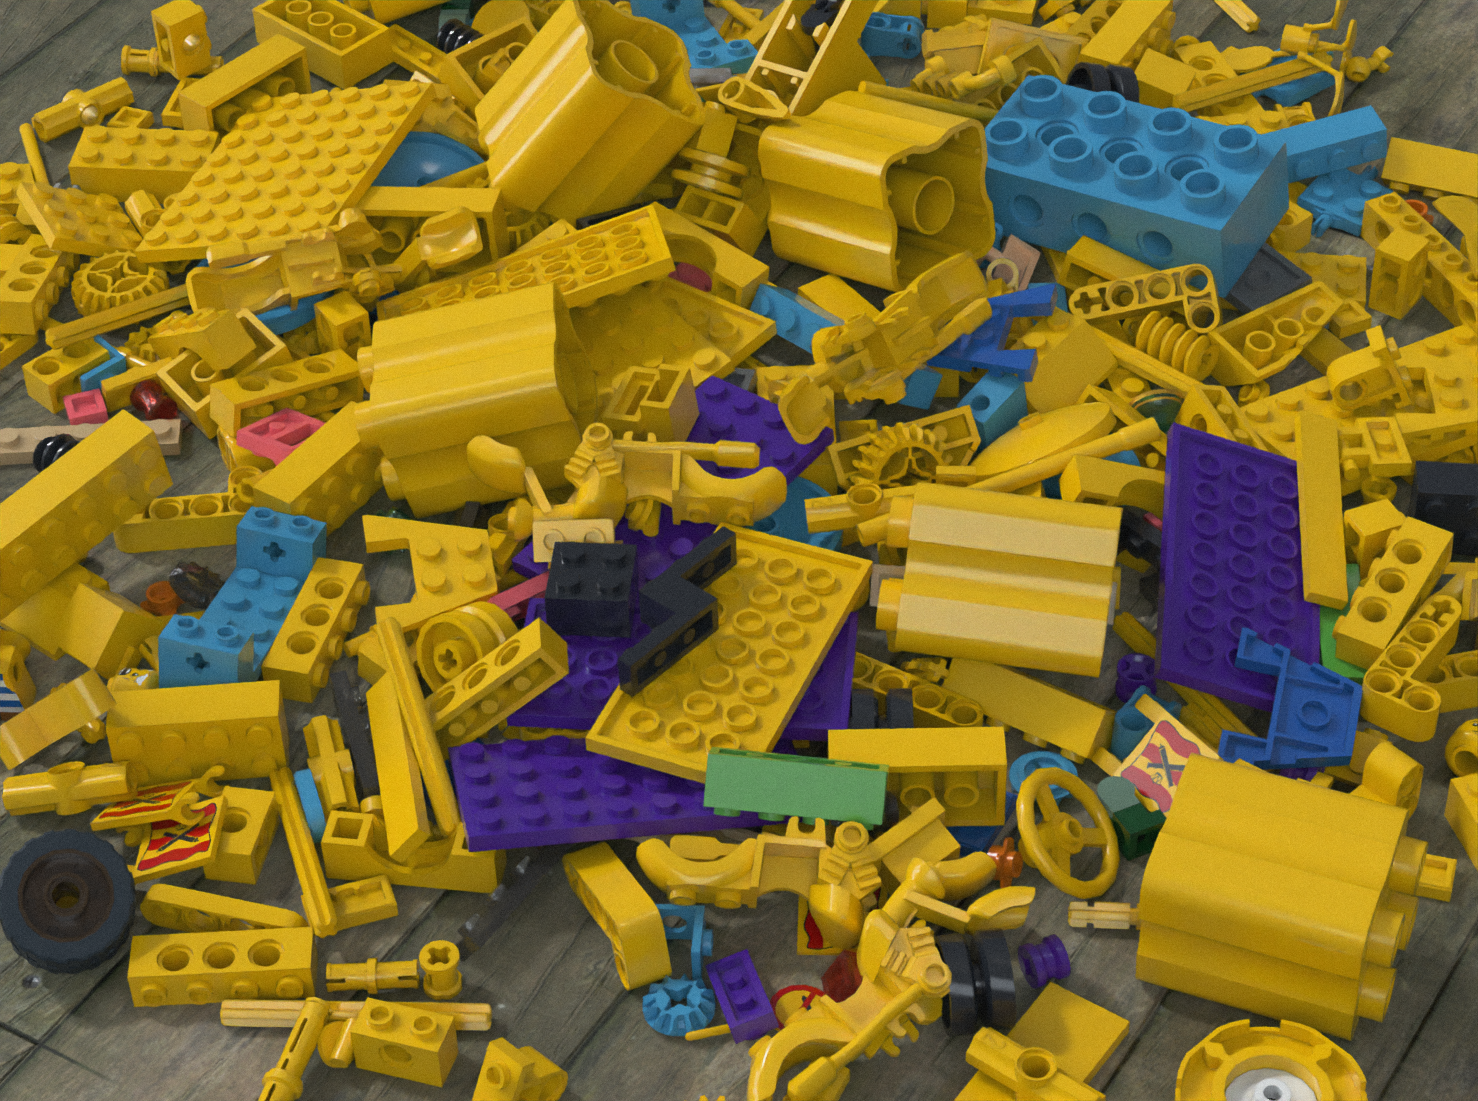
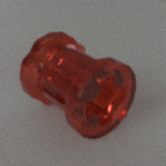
M151 379L141 381L131 391L130 403L135 409L145 413L147 421L157 419L170 420L176 416L178 410L177 403L169 396L162 394V388L156 381Z

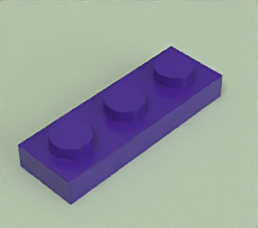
M747 949L705 965L735 1044L745 1040L759 1039L765 1036L768 1031L779 1027Z

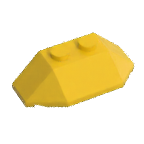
M970 405L904 423L908 427L913 423L922 426L923 430L929 429L933 431L936 439L944 441L947 445L944 451L951 454L953 458L947 466H967L981 442ZM882 430L870 434H876L881 438ZM869 434L825 447L836 483L846 491L855 485V483L851 482L849 476L858 473L859 469L853 466L852 461L862 460L864 454L859 451L858 446L870 447ZM912 447V455L916 457V464L924 467L925 460L922 452L918 447ZM883 484L879 485L881 490L889 489V487Z

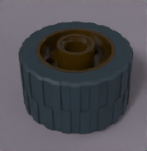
M65 829L64 831L56 832L52 830L25 842V845L20 850L15 851L9 858L6 868H3L0 875V922L6 939L11 942L13 950L20 957L25 958L30 965L37 969L48 970L49 973L77 974L87 969L92 970L99 967L107 959L110 960L117 954L120 946L125 944L129 937L130 928L134 925L135 884L132 872H129L127 862L122 854H119L111 843L107 840L103 841L96 834L87 831L86 833L79 832L76 829ZM64 896H72L78 899V902L71 908H61L56 905L58 900Z

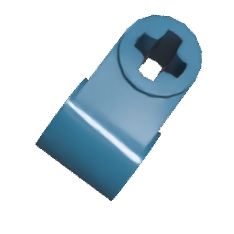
M872 12L861 33L860 45L864 52L870 56H891L911 59L921 52V35L925 31L924 24L914 16ZM908 25H911L910 31H907ZM907 43H910L909 50H906Z
M1145 685L1140 686L1134 692L1131 699L1115 715L1110 745L1112 754L1123 761L1154 726L1155 723L1135 708L1136 702L1143 694H1147L1154 701L1158 702L1177 720L1180 716L1181 704L1176 701L1169 703L1151 694L1149 687Z

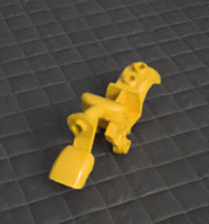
M464 206L453 208L443 214L428 218L421 227V237H416L392 264L376 265L370 253L384 245L381 232L375 228L373 229V226L367 221L360 208H348L340 213L337 225L251 242L239 239L209 246L206 250L209 267H195L187 274V293L194 313L201 311L204 314L215 308L216 311L232 309L236 315L246 307L257 316L276 307L288 304L290 311H295L298 309V299L338 288L340 292L346 290L366 311L372 312L380 296L395 291L394 285H408L410 283H416L419 286L431 283V279L437 278V269L459 264L478 254L483 248L476 217L469 208ZM258 258V259H256V260H254V261H252V262H250V263L244 264V265H240V266H236V267H231V268H223V267H228V266H233V265H237V264L246 263V262H248V261L251 260V259Z
M964 251L931 267L914 279L906 290L898 291L885 298L883 303L886 308L874 320L872 317H867L865 312H860L848 318L844 322L845 325L821 328L813 334L811 346L815 364L805 371L794 375V378L789 381L777 380L770 382L767 388L769 401L778 404L780 415L797 443L805 445L813 442L830 423L828 414L822 408L827 404L820 391V388L827 384L837 394L846 396L850 405L856 401L861 402L864 398L871 401L878 398L884 399L887 405L893 404L906 396L904 380L947 348L963 334L970 335L992 317V308L987 299L989 295L988 286L973 255L969 251Z
M599 422L592 423L584 431L582 442L574 453V458L571 457L569 464H566L564 467L565 478L578 489L573 492L567 503L559 505L549 504L532 466L526 467L523 456L518 448L500 444L485 435L476 436L467 445L469 469L480 481L491 488L507 493L525 494L527 492L533 504L531 506L525 499L519 497L516 507H510L508 531L514 532L515 542L528 538L533 534L532 524L535 521L611 518L614 520L616 527L626 511L627 504L643 499L656 500L670 506L673 512V524L681 525V520H689L694 523L708 522L714 525L724 522L740 527L754 526L755 522L770 516L778 510L786 501L787 496L786 478L775 467H764L755 474L744 478L725 479L709 474L695 461H714L718 466L754 469L759 466L760 448L756 443L729 440H719L716 444L676 441L657 442L656 435L651 432L648 433V440L646 442L632 441L634 437L633 431L625 432L623 440L613 439L612 431L605 424Z
M793 816L789 819L785 836L762 832V835L758 834L757 839L747 838L741 844L720 843L715 837L675 835L670 839V848L662 840L651 838L641 843L636 851L637 862L643 873L653 885L667 895L666 899H669V902L675 905L691 906L696 903H714L715 906L720 908L735 909L741 907V904H746L748 908H756L758 897L774 891H790L798 894L808 901L810 913L825 940L831 946L838 949L851 948L860 941L864 922L869 914L868 911L877 906V900L873 892L881 887L882 882L868 847L869 836L867 829L861 823L855 821L844 822L836 829L833 848L826 845L825 822L823 819L816 818L815 830L810 834H804L798 829L799 818ZM980 851L973 852L961 859L939 861L936 863L935 866L943 875L945 897L938 901L960 900L982 890L995 877V862L989 855ZM919 919L913 925L909 924L907 928L926 927V920ZM931 930V936H932L933 938H934V930Z
M917 857L912 858L906 870L905 881L892 894L882 909L871 911L865 919L857 949V964L863 980L856 993L839 1003H836L825 994L810 1010L802 1007L794 1012L783 1025L785 1028L771 1038L769 1035H766L758 1040L748 1051V1055L752 1060L747 1084V1101H772L778 1081L788 1070L803 1062L811 1061L813 1057H820L824 1053L831 1055V1057L818 1058L789 1081L787 1095L792 1101H811L836 1081L837 1072L849 1062L856 1060L863 1053L869 1060L875 1056L879 1049H882L891 1057H898L900 1049L894 1045L893 1037L901 1039L907 1035L911 1042L915 1043L918 1040L919 1032L910 1019L921 1025H929L936 1022L942 1016L943 1001L941 998L950 992L952 973L948 965L942 962L937 947H935L930 926L920 929L907 928L914 917H918L963 935L966 932L973 936L975 930L1001 928L1002 930L1016 929L1025 923L1036 888L1011 886L997 889L980 897L968 907L967 911L938 901L945 897L944 878L939 869L930 861L924 862Z

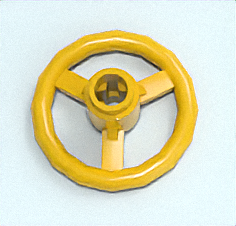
M1057 767L1034 770L1021 783L1016 801L1018 830L1021 835L1018 849L1022 854L1023 861L1031 868H1038L1042 876L1061 892L1079 899L1102 896L1114 884L1120 863L1118 837L1107 810L1095 792L1076 775ZM1049 785H1056L1067 790L1081 802L1096 828L1082 827L1077 819L1065 812H1060ZM1035 798L1043 815L1042 822L1036 825L1034 815ZM1083 847L1101 848L1103 860L1100 872L1093 880L1081 881L1070 876L1071 856L1080 852Z

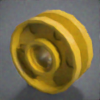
M683 147L677 153L679 157L690 162L691 166L689 170L672 169L670 176L672 179L721 196L742 200L744 191L730 183L732 176L749 178L751 168L730 159L688 147Z

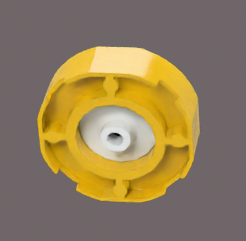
M1249 1019L1231 1022L1216 1028L1186 1053L1178 1070L1174 1101H1368L1365 1091L1366 1078L1358 1063L1349 1053L1316 1029L1281 1019L1280 1028L1249 1027Z

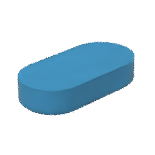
M308 768L296 771L293 774V779L313 842L316 844L322 840L326 821L311 770Z

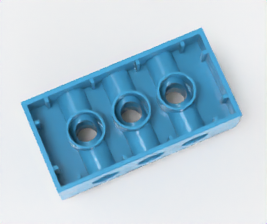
M1028 75L984 129L988 155L985 186L988 197L993 203L994 221L1002 225L1004 236L1009 237L1012 234L1022 241L1066 253L1085 235L1160 271L1190 264H1202L1213 274L1217 283L1219 297L1225 298L1289 209L1286 141L1257 134L1253 128L1246 125L1226 126L1191 117L1188 112L1179 108L1160 109L1125 100L1121 94L1116 92H1093L1062 84L1059 79L1050 75ZM1197 275L1190 280L1189 284L1203 290L1208 283V278L1203 275Z

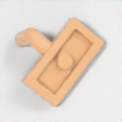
M1011 234L1004 242L1001 251L992 247L984 257L976 260V262L980 266L985 259L990 263L997 258L1003 257L1012 260L1019 271L1018 291L1026 290L1041 252ZM998 264L992 270L993 280L1002 277L1004 282L1008 284L1013 279V270L1007 264Z

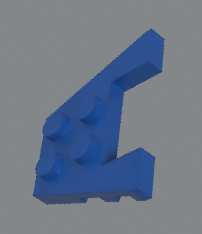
M1048 284L988 298L992 308V317L970 335L963 334L947 348L927 361V365L970 372L972 367L988 369L990 376L1002 378L1005 375L1004 372L1017 374L1019 381L1032 382L1038 364L1036 349L1004 350L1014 317L1053 315L1058 298L1056 284Z
M1242 627L1234 667L1278 677L1267 739L1222 730L1217 754L1224 759L1223 761L1235 763L1240 758L1262 770L1349 765L1354 747L1363 692L1362 686L1316 662L1309 665L1291 656L1290 649L1278 643L1273 647L1256 638L1257 632Z

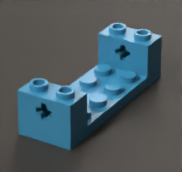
M630 0L633 16L646 17L673 30L683 40L690 59V68H731L732 75L748 72L758 53L748 39L733 40L726 43L705 17L703 0Z
M251 506L237 525L236 568L202 617L196 619L192 616L174 614L159 635V689L256 682L262 673L261 665L317 558H326L327 523L313 520L307 516H294L276 512L266 507L258 508Z

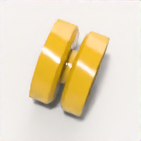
M484 601L471 603L454 611L430 618L421 628L416 642L417 661L422 677L433 692L437 691L517 634L518 628L505 611L495 604Z

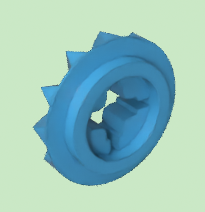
M1034 751L1024 754L1014 761L1009 771V780L1012 793L1019 794L1021 783L1036 769L1057 767L1077 777L1078 773L1073 763L1067 758L1062 757V755L1050 751ZM1049 785L1057 806L1062 798H1072V794L1056 785Z
M685 973L680 979L672 980L666 975L662 983H651L648 994L643 996V1015L646 1022L654 1030L665 1035L685 1036L687 1032L704 1029L711 1022L715 1014L716 1005L713 990L705 987L702 978L692 981L689 980ZM683 998H687V1006L678 1004L675 1007H671V999L679 1002Z

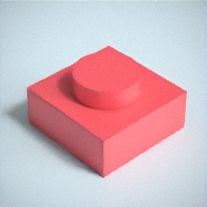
M100 388L63 396L70 425L83 423L100 424L106 423L109 420Z

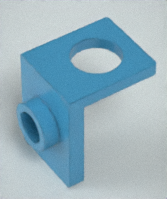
M100 335L94 337V341L109 351L111 359L82 375L80 382L82 392L100 388L102 394V380L122 374L127 370L125 357Z
M655 904L661 919L674 915L683 918L687 922L685 926L680 928H671L663 924L666 939L692 940V980L702 978L704 956H712L713 929H706L705 905L679 906L675 904Z

